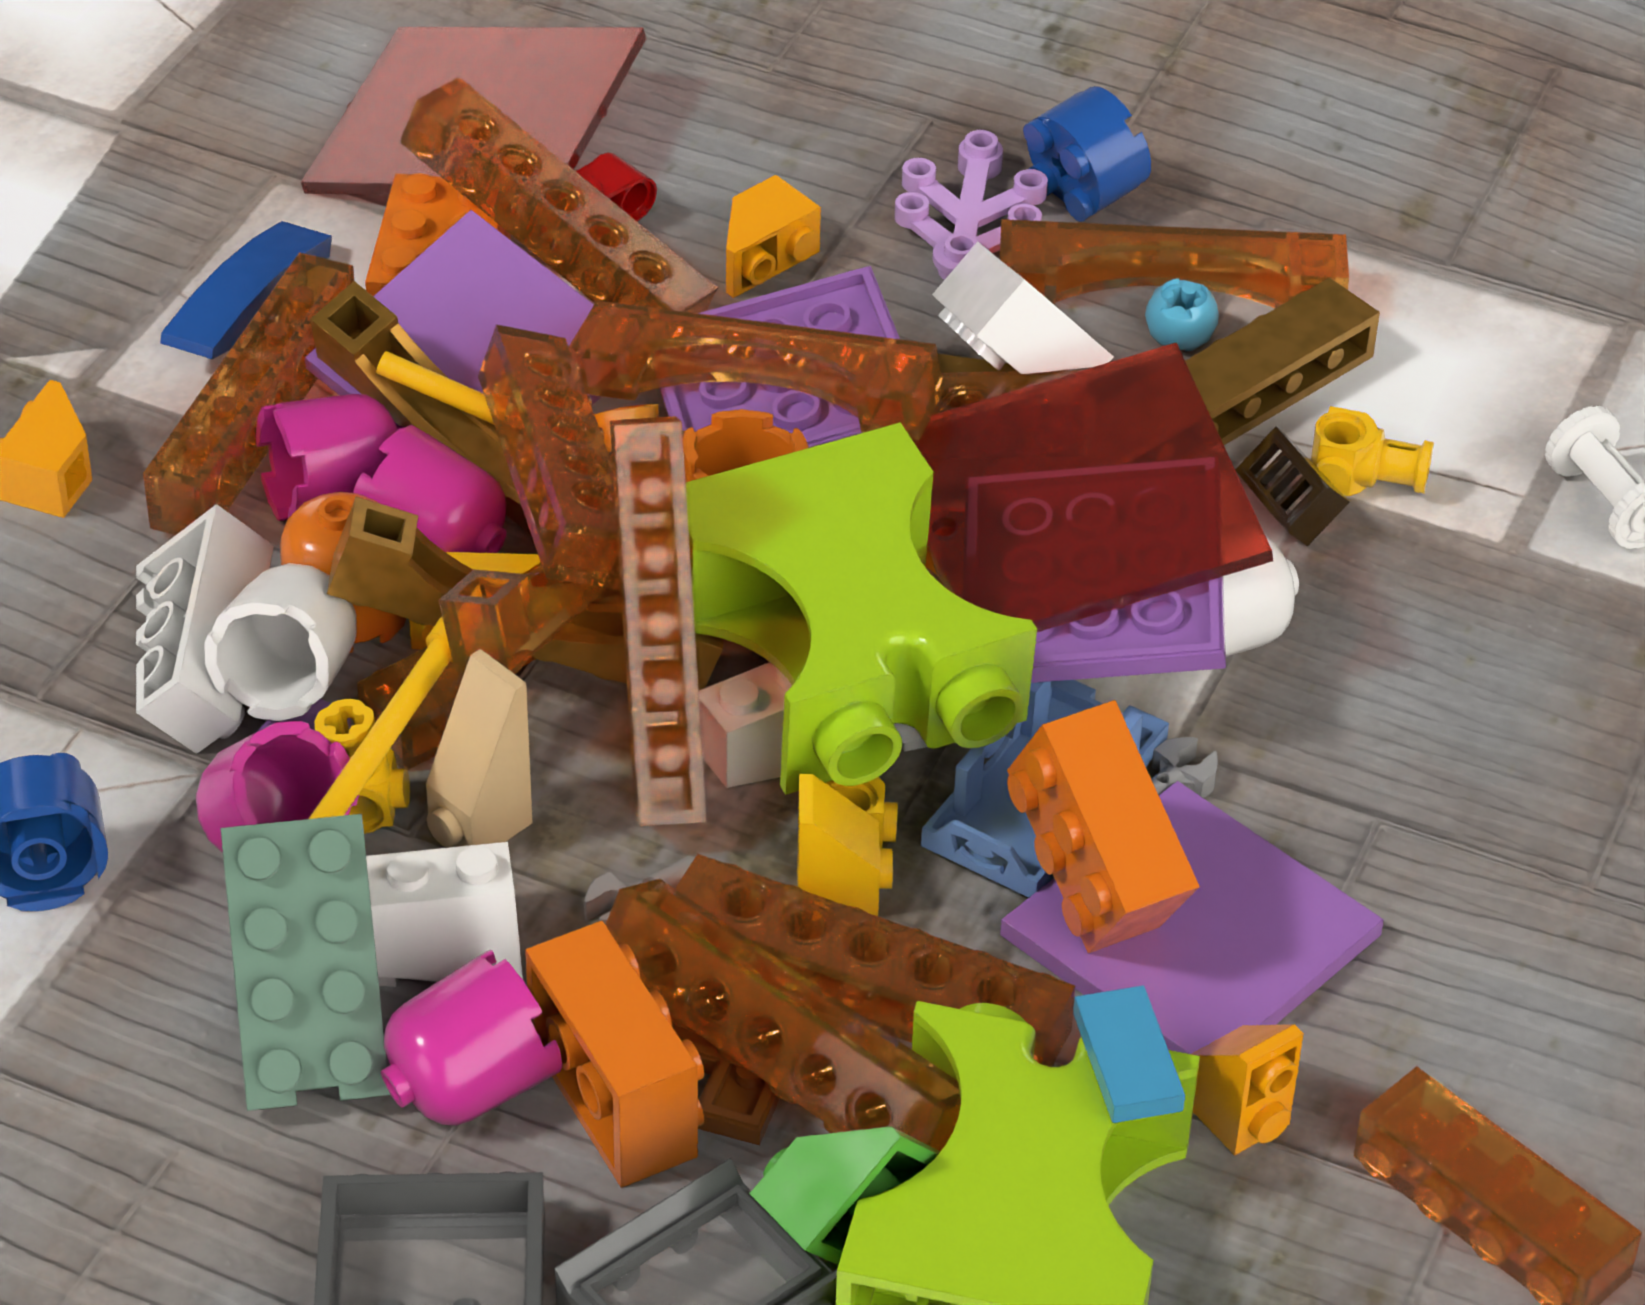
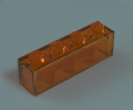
M1419 1067L1413 1068L1361 1111L1353 1157L1359 1160L1372 1176L1379 1180H1385L1413 1201L1427 1218L1442 1223L1471 1245L1480 1258L1489 1264L1497 1265L1521 1283L1542 1305H1600L1631 1277L1642 1232Z

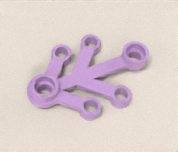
M972 131L965 136V139L959 145L958 170L964 175L960 199L936 180V166L932 161L925 158H912L907 160L902 167V186L908 192L899 195L895 200V221L898 225L913 230L933 247V263L938 269L939 276L944 280L977 241L991 253H995L1020 240H1032L1038 237L1041 232L1042 212L1034 205L1041 204L1047 197L1048 178L1043 172L1034 169L1019 171L1014 176L1013 188L983 201L987 180L996 177L1002 170L1003 147L998 141L997 136L990 131ZM929 204L955 224L953 234L929 216ZM1008 214L1007 224L977 236L979 227Z

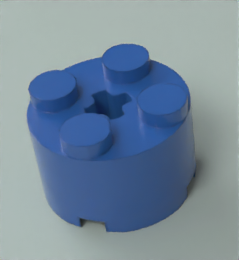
M1098 86L1089 87L1085 91L1074 94L1023 127L1024 137L1027 141L1029 155L1033 164L1029 169L1041 171L1047 176V196L1053 193L1065 203L1070 215L1079 222L1085 221L1136 189L1148 179L1151 173V157L1143 133L1140 132L1133 136L1124 121L1131 117L1132 114L1115 95Z
M55 753L50 756L28 755L1 762L0 896L6 898L8 907L21 911L51 910L74 902L85 894L84 885L97 873L98 879L106 869L108 861V847L100 797L94 781L81 769L79 760L67 753Z

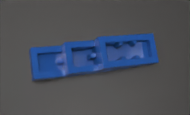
M281 221L252 238L225 260L188 298L161 332L160 344L214 359L269 330L272 307L300 293L302 272L330 257L332 235Z

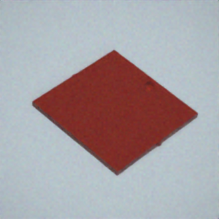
M398 27L352 102L348 103L345 113L303 177L301 185L304 194L389 195L395 173L410 175L422 173L437 177L483 178L491 181L509 182V197L559 198L602 118L607 115L608 107L646 41L644 27Z
M1177 342L1052 380L1030 384L1025 388L902 424L934 472L927 550L940 584L955 595L980 608L1010 617L1032 620L1037 628V632L1109 610L1122 609L1129 604L1273 561L1272 549Z

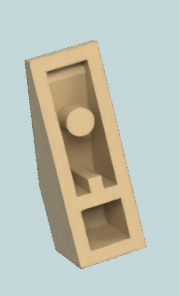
M481 649L470 655L426 782L427 825L433 837L446 848L506 842L533 823L526 682Z

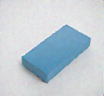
M1144 985L1075 996L1073 1015L1112 1123L1182 1112L1184 1109L1185 1093Z

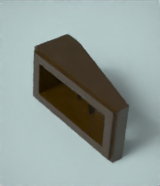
M1277 426L1235 469L1237 474L1289 534L1306 546H1309L1350 503ZM1279 450H1281L1282 452L1272 461V463L1260 475H1258L1257 473L1263 468V466ZM1290 460L1292 464L1269 487L1267 484ZM1301 473L1302 477L1280 499L1278 496ZM1311 485L1313 487L1312 490L1291 511L1289 509L1291 505Z

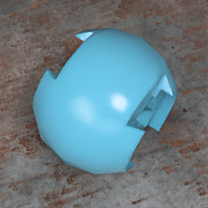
M1177 278L1171 279L1155 289L1146 306L1145 317L1150 335L1156 342L1178 350L1193 351L1210 340L1218 325L1219 311L1214 295L1206 286Z

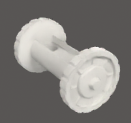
M1590 406L1580 411L1578 410L1564 419L1549 437L1550 439L1545 448L1546 461L1557 474L1565 477L1584 473L1614 507L1608 526L1611 536L1620 546H1624L1627 549L1645 546V481L1615 448L1620 436V424L1617 418L1607 408L1605 409L1602 406Z

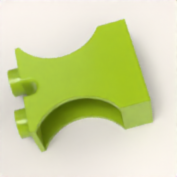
M901 422L663 489L661 582L690 632L722 638L754 651L778 668L792 685L784 696L780 786L785 795L799 791V774H814L823 782L833 780L835 783L844 786L864 784L879 777L894 764L900 755L902 738L894 726L897 723L915 728L927 747L935 749L952 743H957L965 748L983 747L1007 735L1017 723L1027 721L1037 628L1032 620L998 614L965 601L940 584L926 569L934 472Z
M917 1001L913 1018L909 1103L921 1112L934 1126L945 1146L931 1163L909 1180L890 1190L857 1201L837 1268L836 1305H1148L1154 1260L1139 1249L1126 1235L1111 1212L1109 1204L1126 1186L1138 1177L1167 1163L1186 1158L1200 1056L1169 1050L1185 1093L1184 1109L1182 1112L1112 1123L1082 1037L1079 1038L1075 1056L1070 1063L1060 1067H1048L1034 1059L1035 1029L1014 1011L990 1003H975L957 1009Z

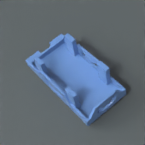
M1076 680L1031 683L1027 721L1017 723L1007 736L1005 735L992 744L971 748L956 765L954 792L923 826L921 846L1028 898L1054 878L1053 874H1047L1038 861L1034 846L1036 835L1026 812H1019L1011 800L1007 785L1009 776L1007 769L1042 724L1103 704L1095 700L1096 690ZM1129 705L1121 713L1145 766H1147L1153 759L1154 748L1167 740L1169 723ZM990 756H992V757L987 761V763L984 764V757H985V758H989Z

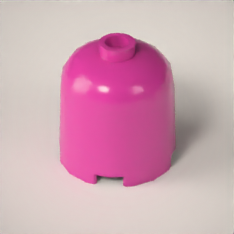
M348 394L284 402L261 407L257 418L256 445L257 447L268 445L272 471L261 473V480L268 503L278 521L287 520L304 502L319 495L335 492L353 493L361 473L364 472L373 477L379 465L386 458L387 454L379 450L381 444L398 429L404 427L396 426L394 419L385 406L366 394Z
M413 425L398 429L381 444L379 450L387 454L386 458L379 465L373 477L364 472L361 473L353 493L364 495L380 504L418 515L417 528L444 552L498 553L506 539V530L503 526L507 502L499 481L487 471Z
M290 721L271 724L220 751L204 770L196 793L198 821L208 840L223 853L220 828L309 819L350 758L345 748L339 742L331 743L320 732L310 729L308 723ZM359 795L354 800V802L352 803L348 811L345 813V815H349L351 807L357 805Z
M492 950L484 952L413 997L391 1015L384 1033V1049L390 1066L381 1070V1076L391 1096L401 1108L412 1102L424 1117L441 1125L458 1126L474 1120L561 1071L563 1063L557 1042L553 1040L543 1046L531 1021L543 1014L539 1004L525 982L506 959L496 964L497 961Z

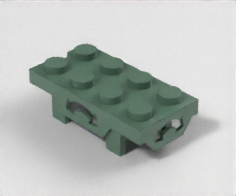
M362 814L220 828L247 1111L298 1106L296 1092L339 1087L340 1101L390 1096V1092L381 1076V1070L387 1067L384 1049V1031Z

